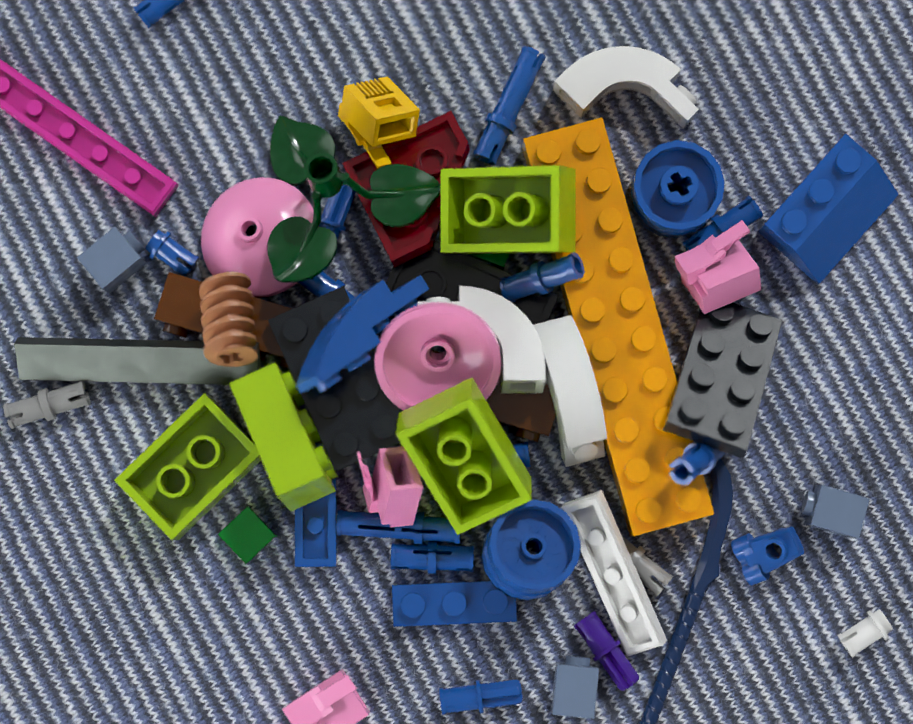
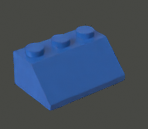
M845 133L757 232L818 285L899 194L878 161Z

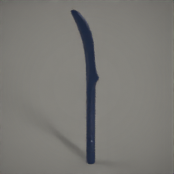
M721 459L717 460L716 466L710 471L714 515L710 516L703 551L639 724H657L703 597L711 583L720 576L719 559L733 501L731 475Z

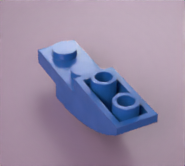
M419 275L392 292L384 280L362 291L345 304L332 317L312 345L296 385L300 393L314 386L321 392L341 379L338 371L347 366L349 371H352L370 360L371 357L367 351L381 342L376 334L385 329L390 323L387 317L395 312L398 316L407 309L417 306L418 301L416 298L429 290L422 276Z

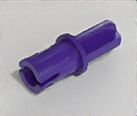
M595 611L574 625V628L577 629L595 655L592 658L594 662L600 661L619 690H627L639 680V675L618 647L621 644L620 640H614Z

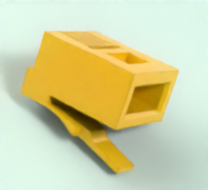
M386 76L378 78V81L374 79L373 81L369 80V82L365 81V83H356V85H344L342 103H339L338 117L349 128L357 145L364 146L373 163L379 169L392 164L382 148V144L416 137L420 109Z

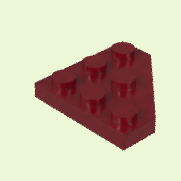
M452 111L418 126L416 137L382 144V148L392 164L408 165L425 171L434 177L440 185L441 169L463 168L470 151L468 141ZM367 151L342 163L351 179L366 190L372 191L370 178L373 172L377 170V167ZM357 193L394 268L432 249L441 226V193L419 220L411 225L400 228L389 227L377 221L371 212L373 199H365Z

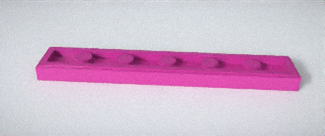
M0 59V109L156 218L179 184Z

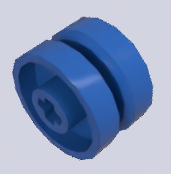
M675 140L659 144L644 156L632 178L629 198L633 214L644 228L658 236L680 238L694 234L708 223L722 202L725 182L721 166L708 150L696 143ZM673 185L680 187L682 196L678 191L671 193L669 187Z
M532 499L498 517L484 538L481 556L485 573L497 589L513 598L532 600L547 596L571 575L579 561L581 542L576 525L565 511L551 502ZM533 547L537 554H530L527 549Z

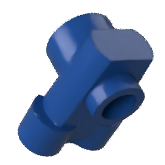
M792 526L779 528L757 537H753L748 533L731 541L733 553L740 561L743 575L751 586L768 580L770 578L769 572L804 554L800 538ZM773 543H776L781 547V555L776 552Z

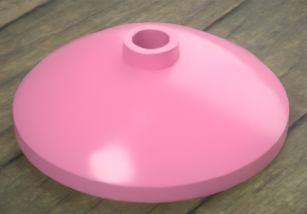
M267 177L242 181L223 192L209 209L201 232L202 255L212 276L224 272H239L247 275L251 280V285L247 289L252 292V296L255 298L277 295L294 286L297 282L284 283L274 278L268 256V239L274 227L287 218L298 216L306 218L312 223L313 206L309 200L289 183ZM251 225H256L257 230L255 234L247 237V228Z
M441 302L426 303L407 309L386 326L379 338L381 342L376 347L375 372L378 383L389 400L403 411L473 377L484 398L487 400L495 389L500 376L501 353L495 334L477 314L455 304ZM439 345L444 347L445 351L434 353L431 351V348Z

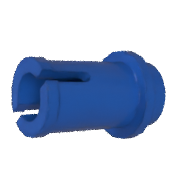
M158 230L145 247V250L151 253L149 258L153 260L156 257L181 276L187 277L192 269L179 261V258L189 265L195 266L200 257L194 255L170 238L171 233L169 231L163 233Z

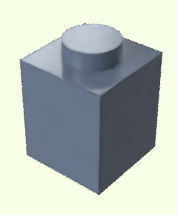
M113 227L77 257L99 286L109 294L147 264L140 255L145 248L134 234L129 230L124 235L116 227Z
M815 485L813 492H806L802 503L801 514L806 516L804 525L844 537L859 539L870 498L825 485Z
M566 655L565 662L556 661L551 703L552 715L594 719L599 668L590 665L589 657Z

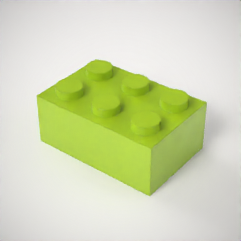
M560 165L441 169V253H576V169Z
M273 363L230 382L229 385L275 493L290 511H294L336 492L332 479L338 477L337 472H335L322 446L317 447L315 444L321 441V438L306 408L301 410L299 407L304 405L305 402L290 371L283 374L277 364Z
M473 377L398 414L396 435L457 535L532 500L531 476Z
M204 393L114 481L171 540H180L261 461V457L253 439L210 395Z

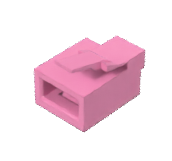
M743 220L716 238L712 234L702 244L674 256L675 265L681 274L683 285L688 289V292H690V295H692L704 314L761 290L760 268L739 241V239L750 233V229Z
M404 447L380 448L372 477H370L368 466L362 462L360 452H357L364 480L363 494L368 513L379 512L382 525L389 524L390 528L413 525L423 485L419 471Z
M343 669L282 709L291 724H356L370 714L369 709L358 694L356 686Z

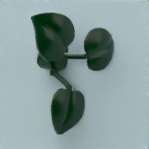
M279 116L270 142L271 165L276 176L292 186L301 185L308 180L313 191L311 194L313 200V221L310 223L306 218L294 216L279 222L274 227L267 245L274 278L284 283L302 282L317 276L331 264L337 251V237L332 230L319 227L321 223L322 198L335 196L344 184L348 185L365 199H373L371 212L377 221L389 227L400 228L415 223L426 213L441 193L440 183L430 174L418 168L403 164H391L373 172L370 178L372 191H368L351 179L349 173L340 172L335 160V143L326 130L314 124Z

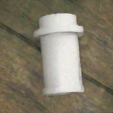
M880 609L874 613L869 610L866 612L868 617L842 634L837 635L852 658L883 637L887 640L889 638L887 634L894 630Z

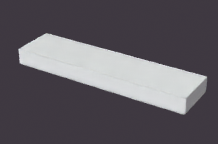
M602 490L566 502L562 506V510L569 515L577 527L581 542L580 551L626 656L663 646L667 638L636 567L633 565L629 551Z

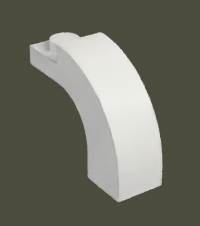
M618 46L592 52L568 67L554 81L553 91L580 118L602 97L619 90H634L649 96L683 129L694 119L699 110L694 105L697 102L695 97L682 85L676 87L672 84L678 78L681 69L664 56L637 47Z
M459 286L458 301H450V299L445 297H431L426 302H418V305L436 302L455 304L474 312L488 324L495 334L500 347L501 394L543 393L546 382V368L541 340L527 316L509 300L485 289Z
M572 315L534 324L533 326L539 335L544 351L546 381L556 413L561 457L565 466L569 467L605 457L603 440L607 439L601 399L587 350Z

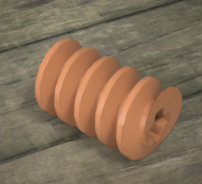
M219 273L207 278L199 287V294L202 299L200 309L203 314L201 323L204 328L202 333L205 343L203 348L204 356L209 362L218 366L241 367L254 363L258 358L257 351L252 349L257 341L256 336L251 334L255 329V323L250 319L254 314V309L249 304L253 296L252 292L247 289L251 285V280L243 273Z

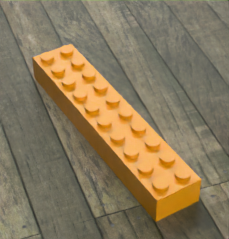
M603 118L523 138L522 151L527 166L560 165L576 169V253L583 262L585 273L583 278L560 284L568 315H572L580 332L596 379L607 432V439L603 441L629 535L637 536L714 515L704 475H698L687 485H680L671 478L669 473L670 470L674 469L670 468V464L682 456L685 448L694 441L663 430L677 380ZM551 253L553 261L570 254Z

